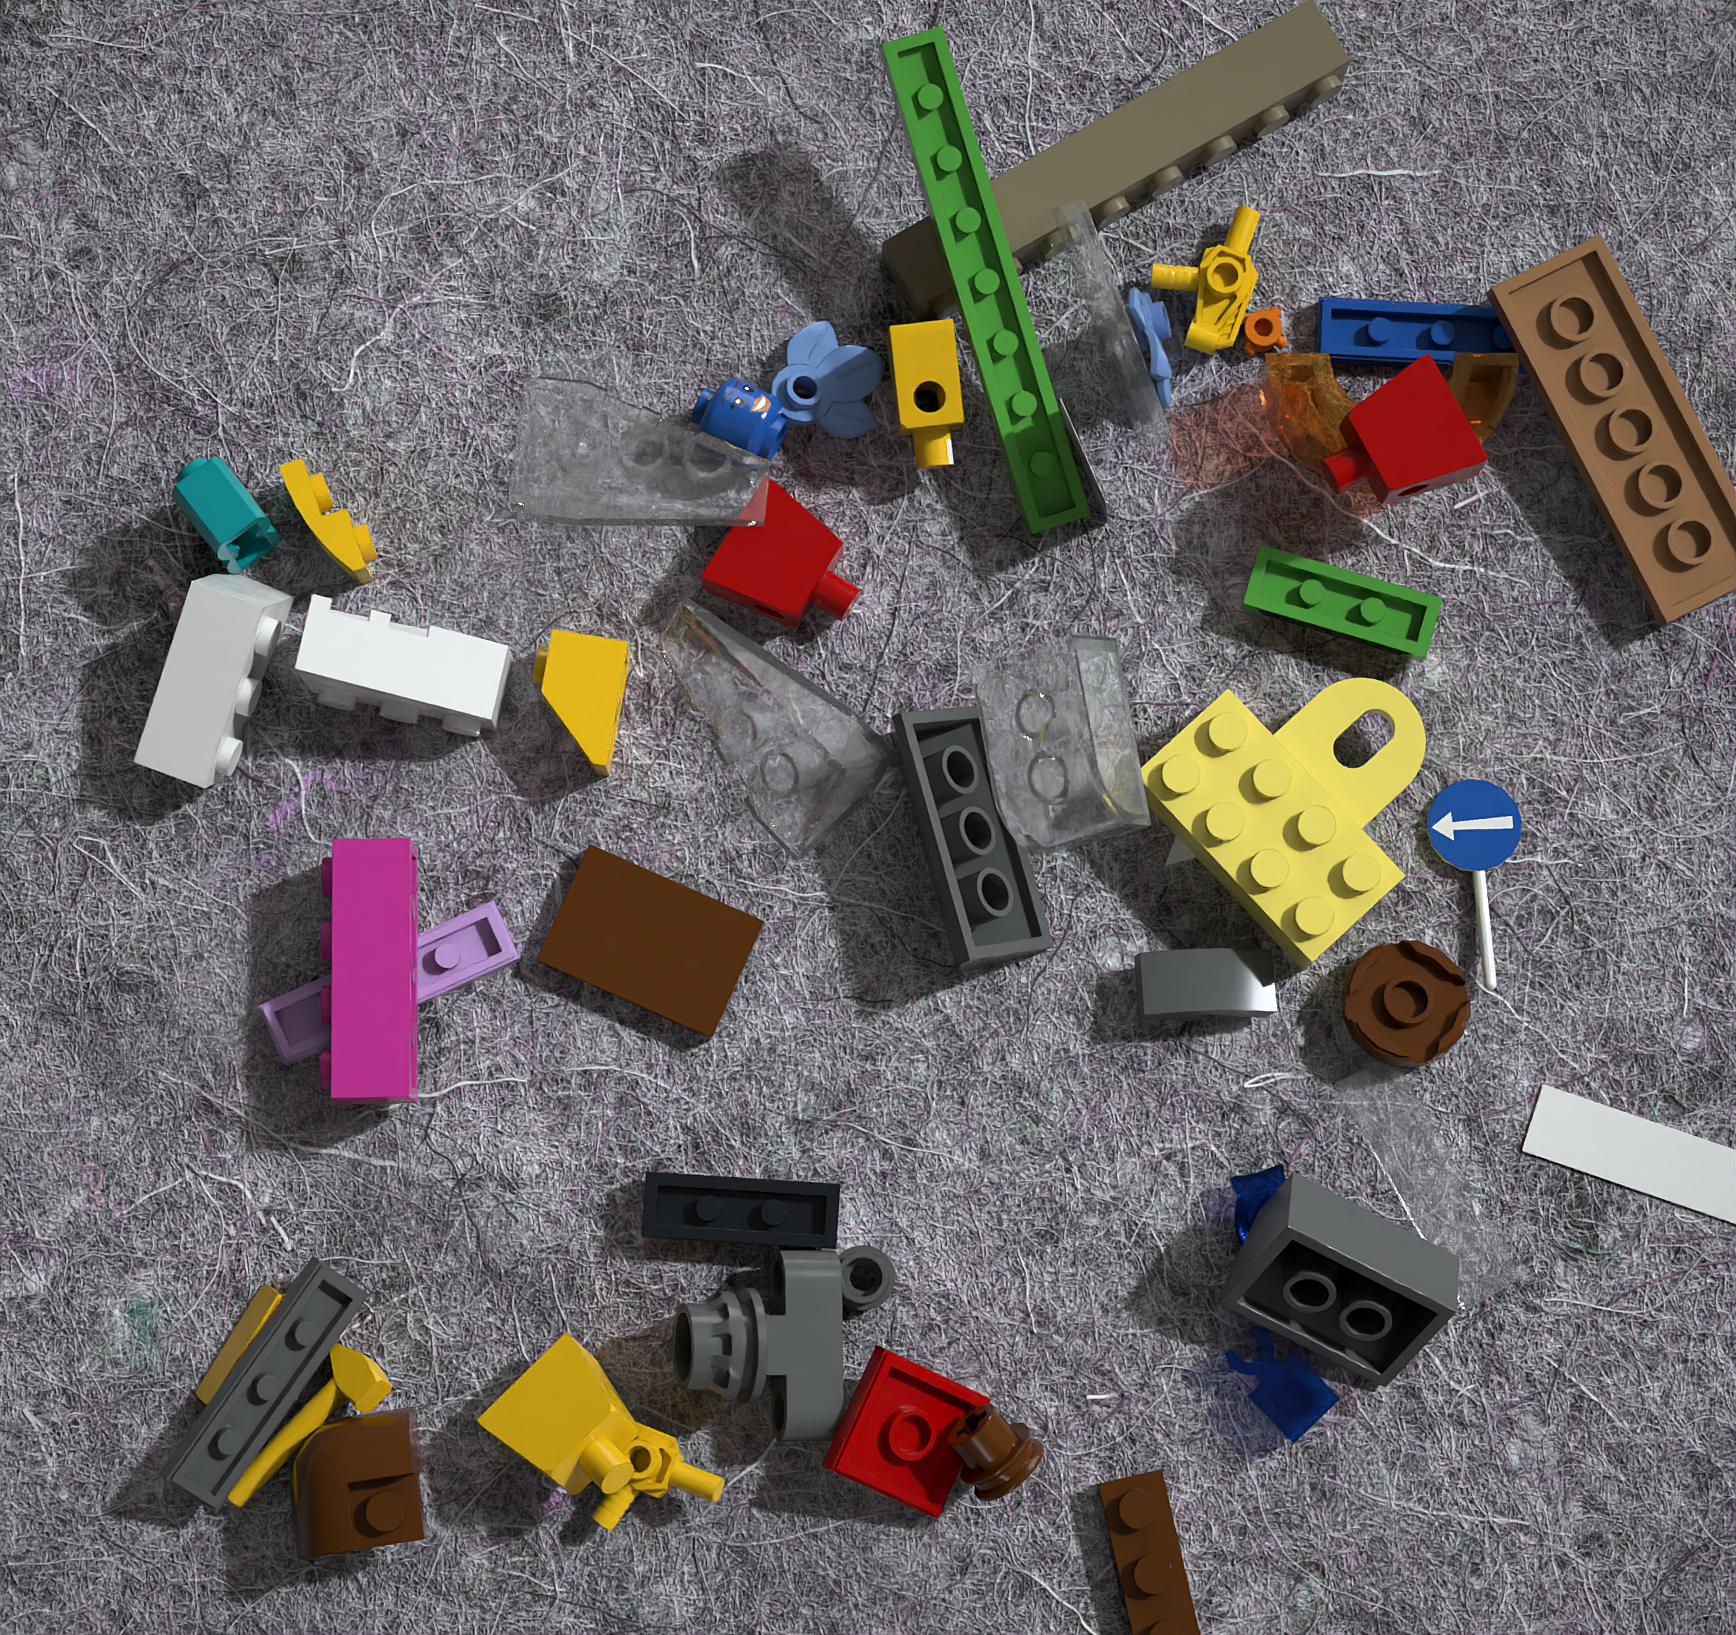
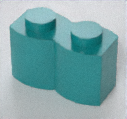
M206 457L198 458L185 466L175 477L177 484L172 490V498L230 573H241L277 546L280 538L279 533L272 526L268 516L222 458L214 457L209 460Z

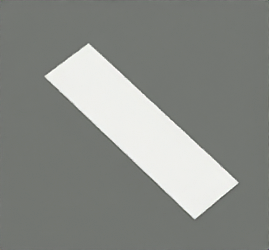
M1544 1084L1542 1085L1522 1151L1736 1224L1735 1149Z

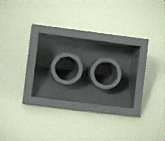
M1292 1172L1258 1211L1220 1293L1219 1304L1386 1388L1457 1312L1459 1257Z

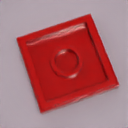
M876 1345L821 1466L938 1519L964 1462L947 1442L948 1434L954 1428L957 1421L967 1412L977 1406L989 1404L991 1398Z

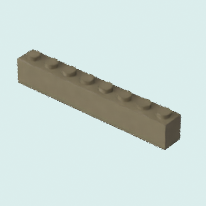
M1308 0L989 181L1018 275L1023 271L1021 264L1041 253L1045 258H1051L1063 252L1077 240L1075 234L1091 224L1096 223L1099 228H1103L1114 223L1130 210L1128 203L1147 192L1154 198L1170 191L1183 180L1184 176L1182 173L1202 162L1205 167H1210L1221 162L1236 150L1235 142L1254 131L1258 137H1263L1275 131L1290 118L1288 112L1308 101L1311 107H1315L1335 96L1343 87L1341 82L1345 77L1351 60L1314 1ZM930 215L882 242V262L919 322L934 314L940 320L959 311Z

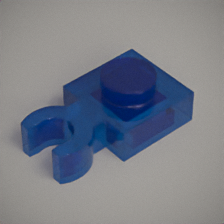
M1251 1326L1247 1332L1258 1343L1259 1354L1257 1358L1252 1362H1244L1232 1349H1227L1222 1354L1228 1367L1234 1372L1241 1375H1252L1259 1382L1246 1397L1290 1444H1294L1340 1398L1296 1351H1292L1279 1362L1274 1356V1344L1269 1334L1258 1326Z

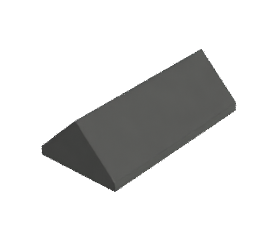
M978 705L900 712L891 716L890 733L958 974L1053 948V941L986 706Z

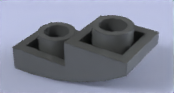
M1180 949L1144 952L1134 956L1139 1018L1198 1021L1207 1015L1266 1018L1277 1012L1271 949Z

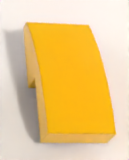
M303 458L279 465L278 467L297 509L329 556L361 585L373 581L367 562L378 559L367 524L363 523L355 526L346 508L327 515L324 514L325 511L334 509L327 483L322 472L311 476Z

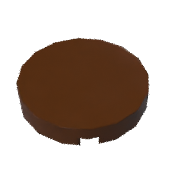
M1401 940L1399 943H1389L1387 945L1383 943L1370 948L1353 965L1341 992L1342 1018L1352 1039L1371 1057L1394 1067H1421L1439 1060L1463 1036L1470 1018V998L1468 1000L1467 991L1464 987L1466 981L1459 967L1437 948L1417 940Z

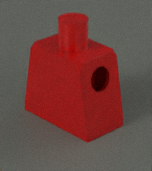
M1427 353L1345 414L1339 429L1348 447L1322 459L1320 464L1328 484L1336 494L1339 495L1367 480L1377 500L1382 505H1387L1470 479L1479 474L1489 458L1430 353Z
M767 476L701 574L702 587L710 594L791 627L798 626L812 604L842 622L852 610L862 591L833 572L843 556V543L781 486Z

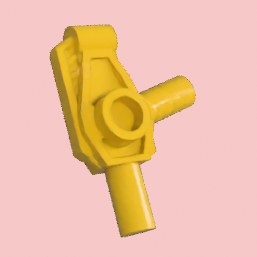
M1238 206L1224 245L1218 244L1216 247L1206 248L1199 267L1152 263L1150 288L1196 292L1195 314L1184 341V346L1213 356L1214 351L1217 349L1233 347L1259 276L1251 262V256L1247 255L1261 216L1258 211L1250 207Z
M635 1422L639 1429L637 1437L621 1451L634 1466L633 1476L622 1489L612 1494H606L591 1517L600 1525L612 1531L640 1491L656 1498H661L667 1492L672 1491L673 1487L715 1503L722 1493L725 1480L720 1476L684 1463L685 1457L681 1454L675 1437Z

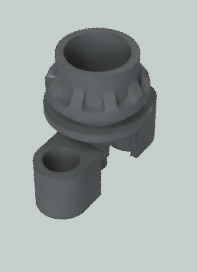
M834 1250L775 1251L770 1266V1315H765L760 1294L754 1288H742L737 1295L731 1291H717L701 1303L680 1304L674 1320L672 1340L674 1373L679 1388L681 1390H702L718 1402H732L737 1397L742 1404H755L763 1392L766 1376H771V1422L776 1440L778 1442L833 1441L844 1417L842 1271L837 1252Z

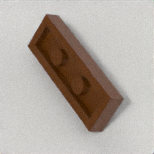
M1162 1469L1097 1483L1131 1635H1200Z

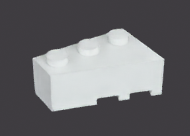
M227 570L191 581L133 762L202 788H207L222 780L224 775L231 776L239 761L243 742L238 740L247 717L251 716L259 700L263 676L296 597L295 595L244 576L232 574Z
M312 594L295 670L311 692L319 694L317 702L343 710H355L356 702L380 706L379 714L381 716L405 723H417L418 715L443 720L441 726L443 729L468 736H479L480 728L497 731L513 661L508 645L432 625L428 626L427 630L390 622L391 614L372 609L369 611L368 617L331 610V598Z

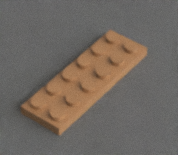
M1599 234L1491 287L1485 294L1659 626L1662 627L1736 589V490L1602 235Z

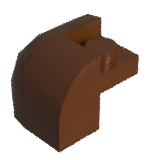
M416 1407L346 1416L322 1425L302 1443L291 1466L290 1500L298 1558L427 1539L419 1473L424 1472Z

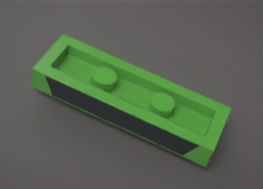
M1260 544L1240 609L1423 662L1427 655L1442 598Z

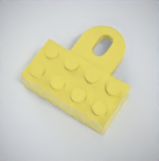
M1351 678L1338 681L1326 687L1274 735L1228 688L1134 774L1129 786L1304 971L1406 876L1362 828L1392 802L1415 778L1424 759L1426 735L1422 719L1408 697L1390 684L1376 679ZM1373 713L1384 717L1391 727L1390 741L1361 767L1348 768L1341 765L1333 752L1335 740L1363 715Z

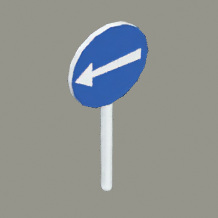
M1466 779L1452 783L1437 795L1428 811L1426 830L1432 848L1443 861L1459 870L1472 871L1484 987L1491 991L1496 988L1497 982L1485 871L1497 868L1511 857L1521 839L1522 820L1517 804L1504 789L1489 781Z

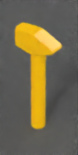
M335 1343L329 1351L334 1376L256 1455L227 1498L241 1508L301 1447L302 1443L320 1428L347 1399L362 1413L371 1412L392 1389L391 1383L376 1362L362 1353Z

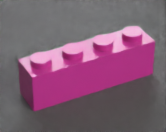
M411 838L332 839V857H323L321 864L323 896H332V921H323L321 925L323 960H332V984L322 985L320 995L322 1023L331 1024V1050H322L320 1056L322 1089H331V1099L340 1105L418 1103V848Z

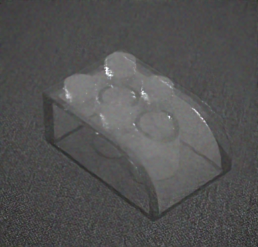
M1068 635L970 667L995 804L1005 827L1022 847L1036 854H1052L1151 826L1116 638Z

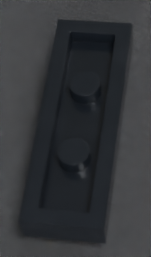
M646 1171L642 1237L836 1250L840 1184Z

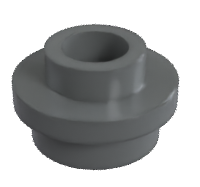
M868 1245L851 1247L839 1255L842 1271V1303L851 1309L861 1311L871 1310L882 1305L891 1295L895 1284V1271L890 1259L881 1250ZM868 1266L873 1270L876 1279L870 1289L860 1291L852 1286L850 1274L854 1268Z

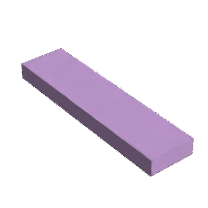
M494 900L418 934V1007L521 961ZM332 973L258 1006L285 1066H289L331 1047V1024L322 1023L320 995L322 985L332 984Z

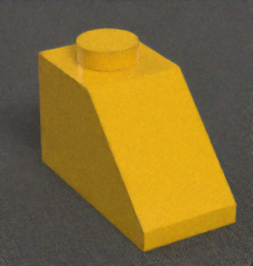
M552 629L549 647L538 646L533 669V683L542 684L541 692L546 704L596 774L610 776L631 657L628 641Z

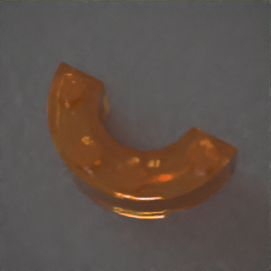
M1265 353L1257 376L1260 398L1266 417L1275 435L1287 451L1306 469L1326 480L1320 461L1348 447L1341 435L1339 426L1345 414L1359 403L1349 398L1335 379L1329 353ZM1456 353L1444 373V380L1482 447L1504 416L1512 399L1519 370V353ZM1367 480L1348 489L1366 494H1374Z

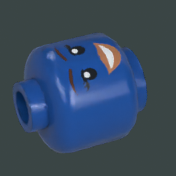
M735 377L724 381L716 391L705 388L698 398L690 418L691 422L699 425L697 432L699 449L741 471L751 470L759 462L766 466L769 465L776 455L789 425V420L782 417L780 399Z

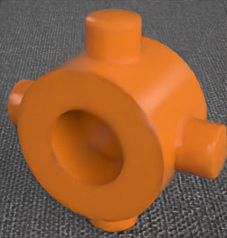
M1271 306L1269 310L1260 309L1250 315L1244 314L1241 325L1244 326L1242 336L1246 344L1243 348L1245 353L1253 356L1255 352H1267L1274 347L1282 350L1288 340L1281 336L1282 323L1279 316L1282 312L1280 309Z

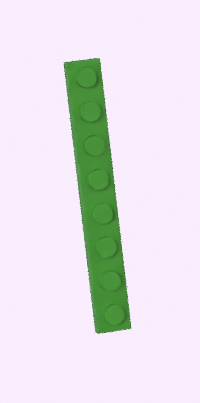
M938 26L883 43L878 46L1026 532L1027 534H1035L1091 516L943 27Z

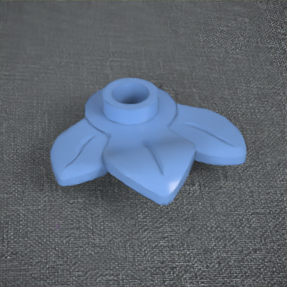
M1132 288L1129 290V303L1123 305L1129 340L1135 353L1145 350L1149 351L1151 356L1150 375L1152 378L1157 379L1161 407H1168L1172 395L1169 378L1172 377L1173 372L1162 347V340L1171 338L1167 311L1163 301L1153 303L1148 292L1141 293L1137 288Z
M827 321L814 322L805 326L787 344L785 350L786 367L777 373L770 387V394L780 399L782 417L789 420V424L796 426L815 423L832 437L854 438L873 430L876 426L874 416L862 400L870 395L879 385L885 371V360L866 347L856 345L839 347L835 332ZM798 385L806 388L811 392L812 398L802 399L798 397L793 390V386Z

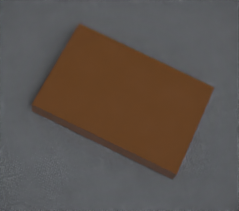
M589 844L536 960L540 964L713 1040L765 922Z

